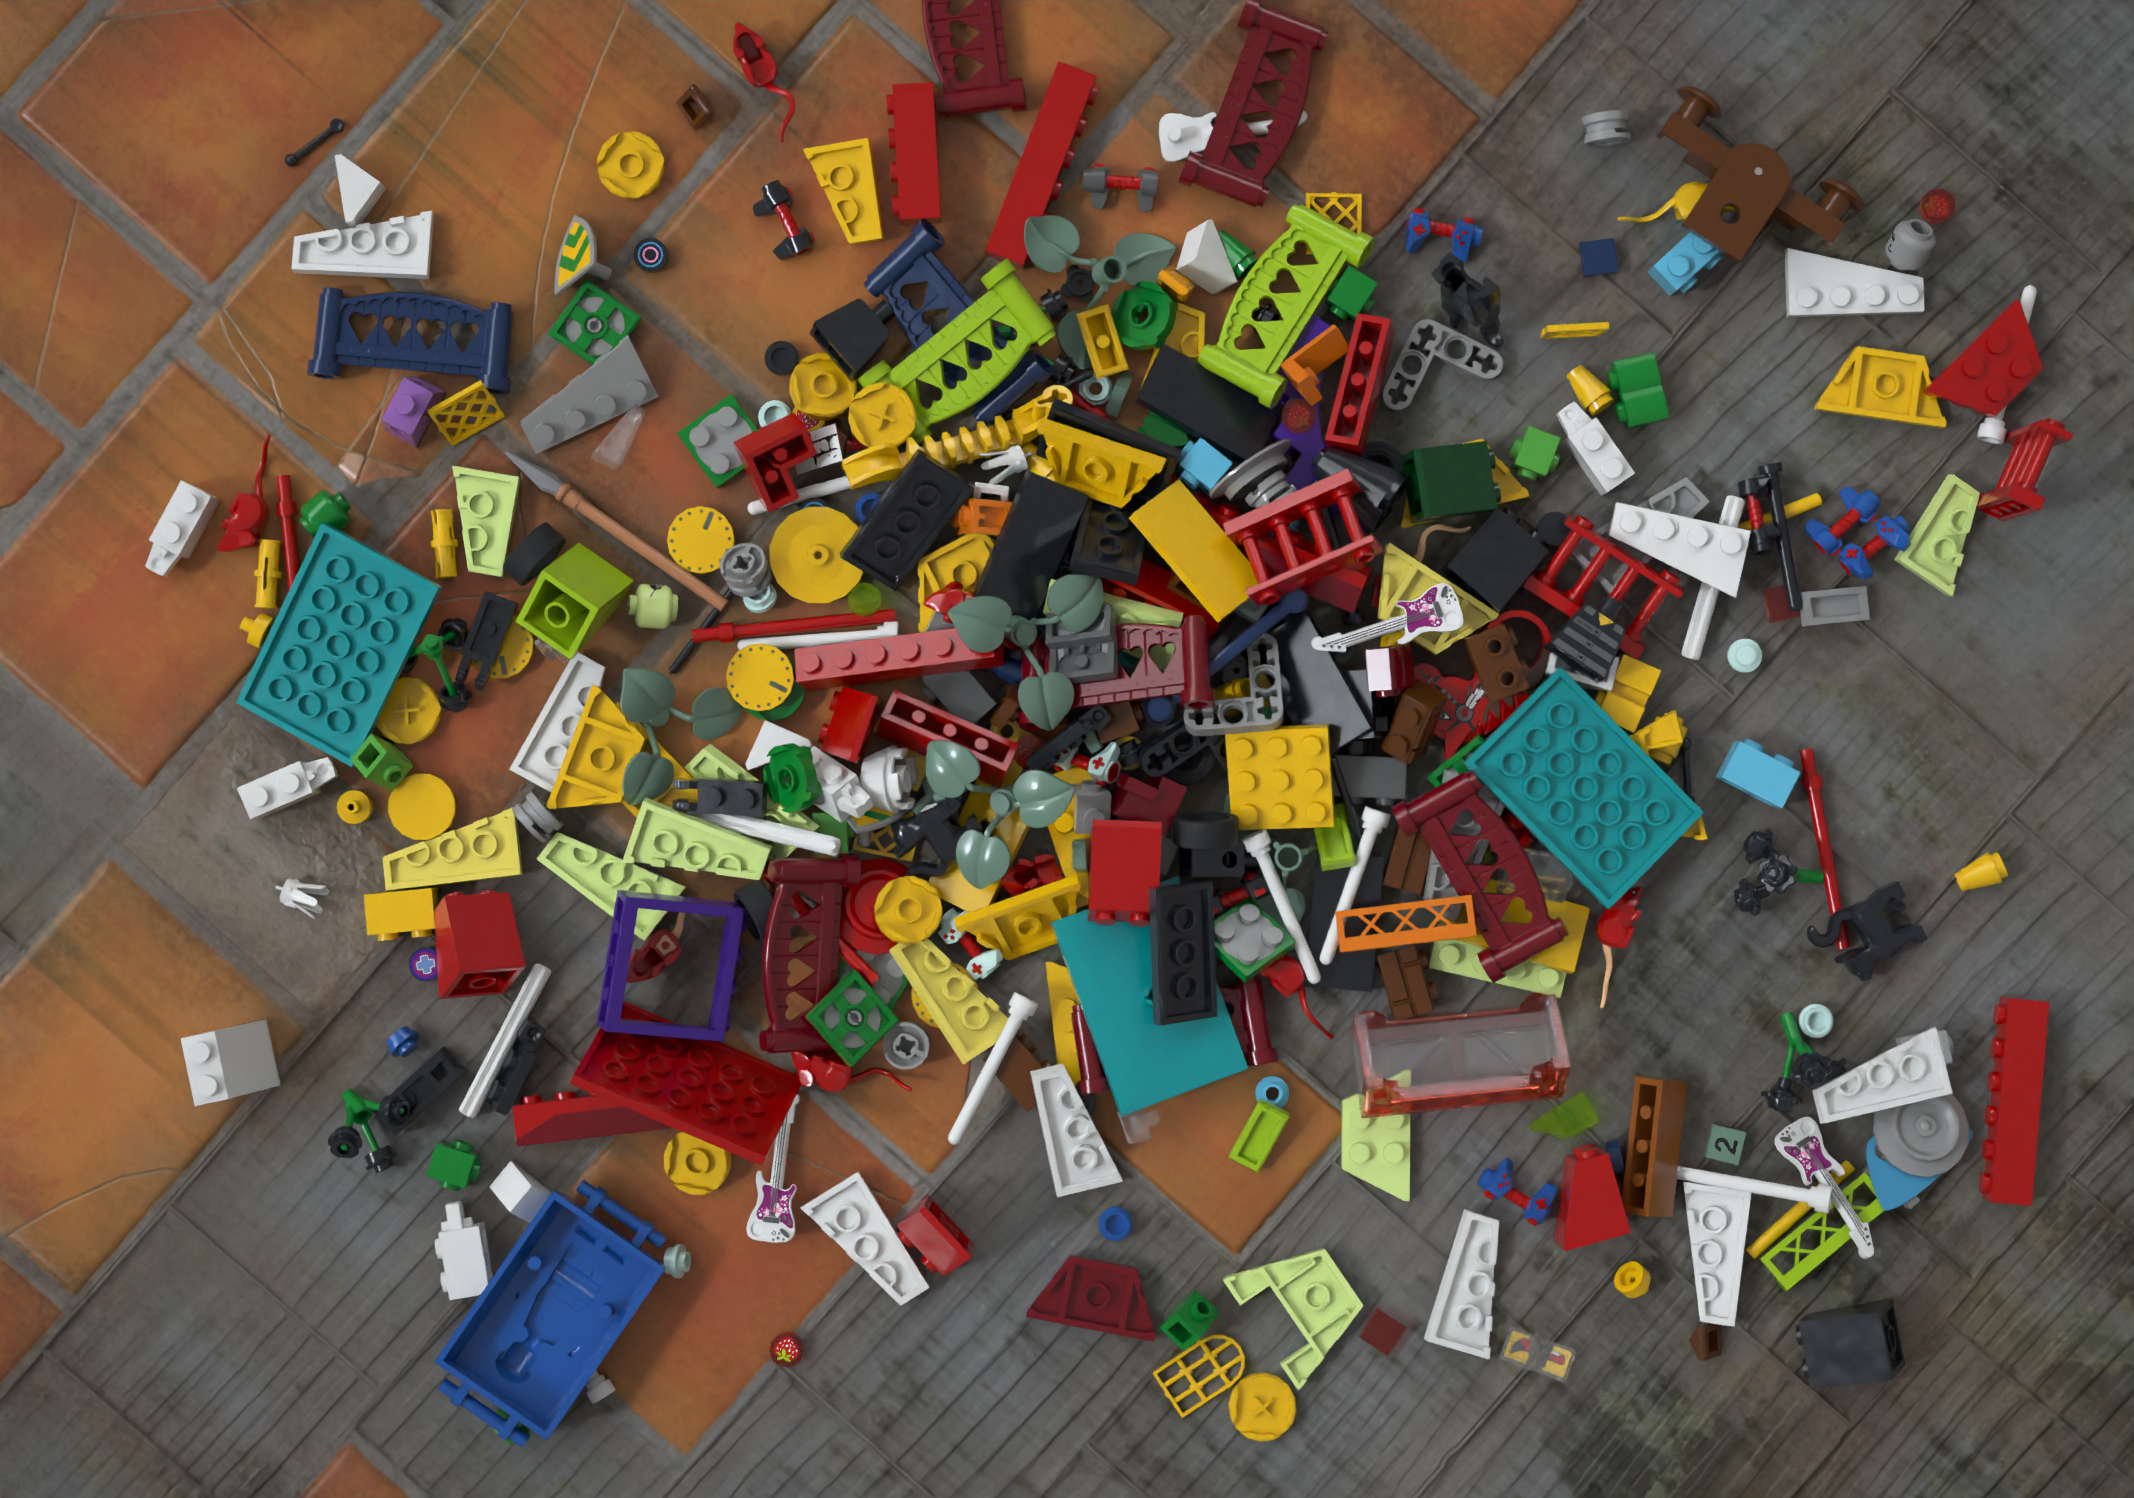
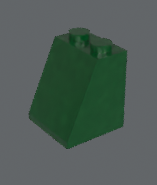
M1487 441L1413 449L1401 456L1403 472L1410 477L1406 492L1412 524L1491 512L1498 509L1497 503L1501 502V492L1498 482L1493 481L1492 469H1495L1496 466L1493 449H1488Z

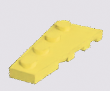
M512 808L382 857L386 891L523 875L517 817L513 813Z
M928 938L917 944L904 945L899 943L889 950L963 1065L996 1044L1008 1018L999 1010L1000 1007L990 997L986 998L974 986L975 983L966 974L962 975L951 964V960Z

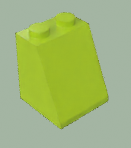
M578 543L542 570L515 622L572 660L621 606L634 580L581 543Z

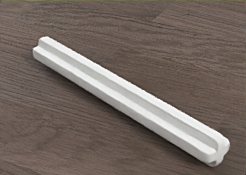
M1728 495L1719 524L1738 528L1745 501L1740 497ZM1703 582L1700 586L1681 652L1682 656L1693 660H1698L1701 656L1719 594L1718 589Z
M697 810L687 811L690 815L737 833L836 856L841 846L839 838L759 818L698 813Z
M539 963L533 965L459 1108L462 1114L474 1118L479 1113L492 1084L495 1082L504 1064L507 1054L518 1037L517 1031L528 1018L551 974V970L548 967Z

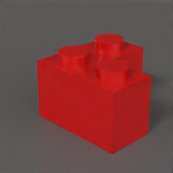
M794 412L733 442L757 499L769 513L799 498L787 469L817 455V452L805 424Z

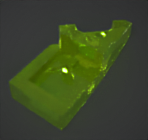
M1581 1090L1528 1123L1527 1126L1531 1131H1541L1565 1139L1566 1137L1571 1138L1600 1122L1601 1118L1584 1090Z

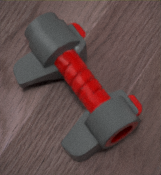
M1095 164L1090 170L1083 169L1082 190L1092 192L1091 205L1096 209L1103 208L1110 188L1136 190L1140 211L1149 212L1153 207V196H1156L1158 173H1155V169L1152 167H1145L1144 170H1139L1137 176L1133 177L1110 175L1109 168L1104 167V164Z

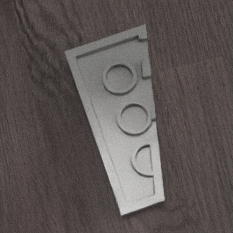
M629 335L619 341L615 348L608 353L605 352L595 361L594 365L581 375L578 374L568 382L569 385L558 394H553L523 418L520 423L535 453L538 454L657 398L658 393Z
M1685 477L1637 505V507L1693 518L1710 501ZM1611 521L1595 530L1646 564L1653 558L1608 536ZM1583 537L1571 556L1586 570L1600 547ZM1612 555L1595 580L1610 595L1629 566Z

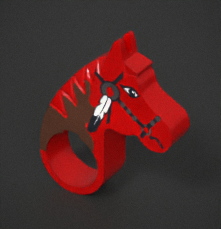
M1519 609L1504 610L1499 612L1496 619L1486 623L1482 629L1484 630L1499 624L1511 617H1523L1536 627L1540 636V649L1534 661L1528 665L1531 678L1526 680L1529 688L1490 703L1485 697L1474 668L1469 679H1462L1453 675L1441 676L1434 666L1425 662L1414 664L1415 684L1419 681L1425 682L1448 697L1434 731V734L1444 740L1443 755L1447 760L1454 755L1462 743L1471 741L1479 733L1483 736L1504 722L1532 694L1539 684L1550 652L1543 647L1551 637L1544 622L1536 615Z

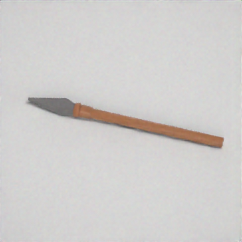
M505 452L540 490L554 495L557 501H563V504L579 511L719 611L726 607L729 600L586 501L577 491L571 490V486L568 483H563L556 474L513 453Z

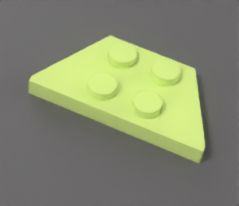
M1404 1069L1398 1074L1368 1087L1364 1091L1343 1099L1341 1116V1168L1403 1201H1410L1411 1070Z

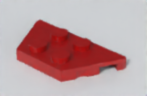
M2018 299L2012 301L1923 392L1931 397L1937 396L1951 401L1952 404L1959 407L1974 409L1982 415L1991 418L1995 417L2043 369L2021 302Z

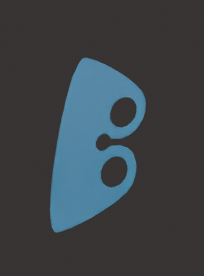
M1970 1128L1968 1145L1973 1137V1131ZM1875 1136L1867 1143L1866 1158L1870 1178L1877 1199L1884 1210H1892L1906 1203L1941 1175L1928 1178L1908 1175L1892 1166L1889 1161H1883L1875 1154V1146L1877 1144Z

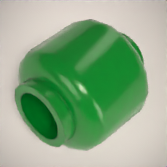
M322 490L301 507L303 517L299 520L310 535L315 538L321 523H327L340 531L345 529L351 523V517L347 511L352 507L340 492L333 495L327 490Z

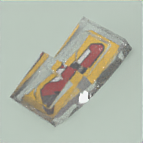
M1510 1326L1499 1358L1565 1383L1577 1350Z

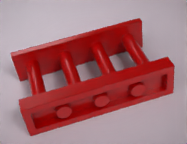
M2046 418L2045 421L2040 420L2006 433L2004 442L2014 445L1995 490L1979 495L1976 510L2000 521H2007L2040 511L2045 497L2036 494L2038 490L2035 488L2052 447L2070 441L2073 433L2064 430L2065 424L2051 418Z
M1348 468L1223 523L1226 536L1236 546L1244 545L1257 581V585L1246 589V593L1257 606L1273 604L1284 594L1353 564L1367 563L1373 560L1376 554L1384 551L1382 545L1373 534L1367 537L1364 536L1351 500L1353 495L1362 492L1357 478ZM1332 504L1339 505L1352 541L1351 544L1335 551L1332 549L1320 516L1322 509ZM1304 517L1307 518L1320 557L1302 565L1288 527L1290 523ZM1273 531L1277 535L1289 571L1270 579L1257 540L1260 536Z
M1568 514L1564 525L1572 530L1545 570H1540L1538 574L1532 571L1523 582V587L1571 617L1579 607L1584 605L1586 600L1584 598L1585 594L1610 557L1613 555L1629 567L1609 597L1621 603L1640 574L1658 584L1630 626L1626 625L1624 627L1626 632L1619 649L1638 660L1645 649V642L1641 641L1643 637L1641 632L1669 592L1678 598L1682 596L1683 587L1679 585L1681 579L1666 569L1660 573L1593 530L1595 524L1586 517L1578 514L1575 518ZM1585 537L1599 546L1600 549L1574 588L1568 589L1565 592L1555 585L1557 582L1555 578L1581 539Z

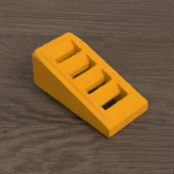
M1170 265L1160 271L1156 284L1167 290L1176 302L1184 304L1196 289L1197 284L1177 272V267Z

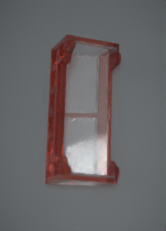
M1534 993L1526 997L1520 1004V1008L1388 1022L1383 1014L1374 1010H1367L1353 1016L1351 1033L1362 1118L1563 1098L1571 1064L1555 994L1544 995L1542 993Z

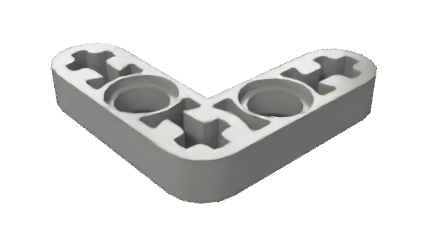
M1421 320L1411 330L1382 390L1381 400L1389 411L1399 412L1406 409L1411 403L1433 357L1484 381L1492 380L1502 371L1503 359L1494 349L1434 320ZM1426 327L1432 329L1431 335L1435 337V341L1428 340L1422 350L1429 352L1428 357L1420 351L1409 349L1410 344L1415 348L1418 346L1421 340V335L1417 333L1418 329L1424 331ZM1460 341L1465 345L1466 354L1463 358L1453 359L1449 356L1447 347L1450 342ZM1473 348L1479 350L1475 357L1481 360H1485L1487 356L1493 358L1492 365L1496 367L1495 371L1490 369L1487 373H1483L1481 371L1482 365L1474 360L1471 362V367L1465 365L1472 355ZM1413 356L1419 359L1421 363L1419 373L1409 375L1404 372L1402 362L1406 357ZM1397 374L1405 381L1414 382V386L1412 388L1409 384H1406L1402 391V396L1406 398L1405 402L1399 401L1395 405L1391 403L1392 396L1388 394V391H1395L1398 388L1401 380L1394 379Z
M1264 633L1247 647L1251 697L1215 700L1216 705L1206 709H1185L1183 716L1184 724L1190 734L1194 736L1262 732L1274 730L1281 725L1284 714L1277 641L1273 636ZM1262 644L1266 645L1267 664L1263 665L1260 664V653L1258 651L1259 645ZM1264 674L1272 676L1275 679L1274 685L1269 689L1259 688L1256 685V680L1259 676ZM1263 699H1270L1271 711L1273 712L1272 719L1267 720L1264 714H1262L1264 713ZM1230 709H1238L1243 713V718L1240 722L1232 724L1224 719V714ZM1213 711H1218L1219 724L1214 723ZM1196 713H1202L1205 718L1202 725H1196L1195 720H1193L1196 717Z

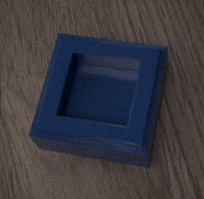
M1614 238L1579 243L1583 277L1618 272Z

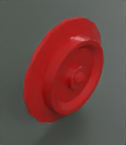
M885 858L863 860L860 862L861 877L859 884L856 887H842L840 936L856 950L873 955L889 954V950L899 943L891 941L880 931L875 921L874 905L879 892L885 885L894 879L906 876L908 868L901 863Z

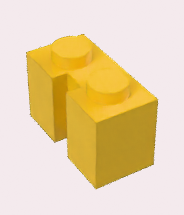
M1623 654L1618 656L1619 662L1612 691L1598 690L1593 700L1624 732L1635 733L1645 710V704L1648 697L1652 694L1661 670Z
M438 888L365 894L364 905L367 935H377L378 941L398 939V932L411 931L412 938L432 936V929H435L434 910L439 905Z

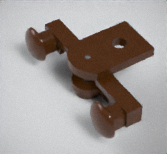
M1683 86L1677 90L1683 103L1676 113L1673 112L1656 137L1661 140L1665 135L1687 149L1689 152L1682 161L1711 179L1681 226L1737 263L1742 260L1769 217L1791 232L1800 225L1807 227L1825 239L1823 246L1827 248L1834 242L1845 225L1842 219L1848 210L1862 211L1864 209V202L1859 193L1848 184L1835 179H1825L1819 183L1825 195L1820 203L1816 205L1789 187L1791 180L1786 163L1773 149L1756 143L1740 144L1730 149L1699 128L1707 116L1712 118L1721 117V108L1711 95L1692 86ZM1732 206L1737 210L1738 220L1736 223L1728 224L1722 220L1720 215L1722 207Z

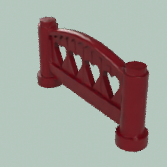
M922 0V17L926 42L934 69L943 87L942 95L936 96L938 115H945L947 118L1012 109L1013 113L1027 111L1023 77L1009 79L1000 1L974 0L958 15L953 16L947 12V7L950 4L948 0ZM956 21L980 31L977 36L961 49H955L951 45L954 35L949 29L950 25ZM958 55H964L985 65L966 82H959L955 78L958 68L954 66V59Z
M1247 0L1237 27L1249 31L1204 153L1201 155L1189 151L1178 183L1191 187L1193 183L1253 207H1256V205L1263 207L1270 188L1264 186V181L1281 159L1297 129L1309 89L1312 53L1315 49L1322 51L1328 35V31L1322 30V26L1260 3L1261 0ZM1287 49L1294 51L1296 60L1290 63L1291 73L1287 76L1280 75L1265 54ZM1272 81L1282 82L1284 91L1278 94L1279 104L1276 107L1268 106L1253 85ZM1268 112L1273 118L1272 123L1266 126L1268 134L1264 138H1257L1242 119V116ZM1250 143L1258 144L1261 148V153L1254 158L1256 166L1251 170L1245 169L1230 150L1231 147Z
M1200 615L1187 616L1184 618L1182 627L1147 623L1116 624L1118 654L1125 649L1132 652L1135 648H1142L1143 656L1131 677L1118 661V678L1099 680V682L1091 681L1072 684L1074 700L1070 709L1180 695L1181 707L1186 709H1206L1215 706V690L1210 688L1208 625L1205 622V617ZM1036 638L1029 645V649L1042 667L1045 675L1049 672L1050 649L1044 645L1043 639ZM1174 643L1176 646L1175 653L1163 673L1151 658L1150 650L1155 645H1161L1164 648L1167 644ZM1021 651L1022 680L1030 676L1038 677L1037 671L1028 657ZM1023 711L1019 712V727L1021 729L1031 731L1044 730L1034 725Z
M1472 770L1468 773L1465 771L1409 803L1402 801L1392 807V811L1407 837L1419 831L1422 832L1459 896L1472 895L1475 923L1489 946L1478 952L1477 955L1486 974L1495 983L1506 977V971L1564 941V937L1568 936L1569 933L1560 917L1553 919L1548 915L1545 897L1528 855L1508 825L1479 797L1478 791L1483 788V785L1475 771ZM1465 809L1473 813V821L1481 826V831L1477 835L1449 834L1459 813ZM1486 839L1491 843L1490 851L1498 855V861L1495 864L1466 863L1478 840ZM1498 868L1505 869L1508 872L1507 880L1515 884V890L1510 894L1487 893L1483 891L1493 872ZM1517 897L1524 900V909L1530 911L1533 916L1532 920L1528 923L1501 922L1511 900Z
M840 853L837 858H777L775 861H770L768 865L769 880L777 883V889L770 907L763 942L762 978L770 1027L760 1032V1048L768 1053L829 1051L832 1055H838L806 1019L805 1015L837 985L842 887H856L859 884L861 877L860 860L856 853ZM801 891L818 903L799 918L793 919L791 917V909L794 907L791 897L794 892ZM794 925H800L816 936V939L797 952H790L789 944L793 940L790 936V929ZM796 958L814 970L812 974L796 985H788L787 978L791 974L788 970V964L792 959ZM796 992L812 1003L811 1007L794 1019L788 1020L785 1013L789 1008L786 998L790 993Z
M1255 975L1246 983L1238 978L1239 985L1233 987L1218 985L1224 1002H1229L1233 1006L1230 1019L1247 1066L1279 1061L1277 1047L1272 1048L1262 983L1258 981V975ZM1080 1004L1073 1005V1012L1070 1014L1081 1080L1077 1081L1079 1095L1111 1090Z

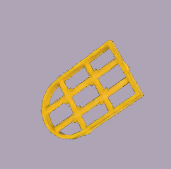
M1212 1334L1199 1339L1195 1344L1152 1371V1373L1163 1388L1165 1396L1170 1399L1183 1418L1224 1390L1231 1388L1242 1375L1245 1368V1356L1241 1346L1233 1338L1224 1334ZM1211 1339L1227 1340L1213 1351H1210L1205 1342ZM1234 1344L1239 1350L1240 1355L1220 1367L1215 1359L1217 1357L1216 1354ZM1198 1346H1201L1205 1352L1203 1354L1204 1357L1186 1367L1181 1358ZM1210 1360L1215 1367L1213 1373L1197 1383L1191 1375L1193 1373L1192 1370ZM1241 1361L1238 1374L1230 1381L1225 1373L1228 1372L1229 1368ZM1177 1362L1181 1368L1179 1373L1163 1383L1157 1373ZM1220 1375L1225 1385L1206 1397L1201 1390L1204 1388L1203 1385ZM1186 1376L1191 1383L1189 1385L1190 1388L1173 1398L1166 1387ZM1196 1391L1201 1401L1182 1412L1177 1403Z

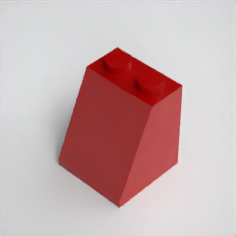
M1093 819L1088 859V921H1095L1096 924L1102 926L1114 925L1116 922H1130V925L1136 927L1150 925L1149 887L1160 886L1162 822Z
M485 890L473 895L454 892L444 896L434 910L440 999L505 994L526 967L509 892L497 893L495 890Z
M1592 1143L1574 1147L1573 1154L1565 1156L1554 1230L1555 1243L1565 1252L1631 1233L1609 1154L1600 1147H1593Z

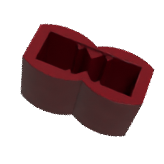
M1412 645L1386 646L1365 650L1368 691H1376V697L1397 696V694H1403L1408 690V687L1415 684Z

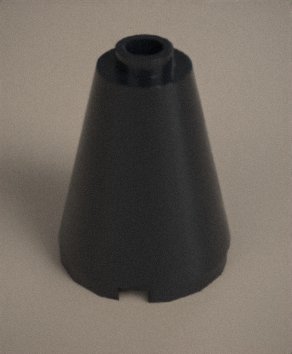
M1331 446L1328 450L1322 448L1312 462V466L1315 467L1313 475L1319 481L1347 468L1357 478L1362 492L1353 495L1351 500L1360 524L1371 533L1377 531L1393 510L1391 507L1397 498L1400 499L1410 480V477L1404 472Z

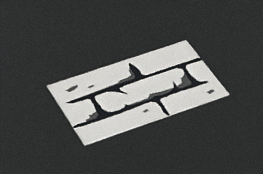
M835 424L808 432L817 455L797 464V475L843 460Z

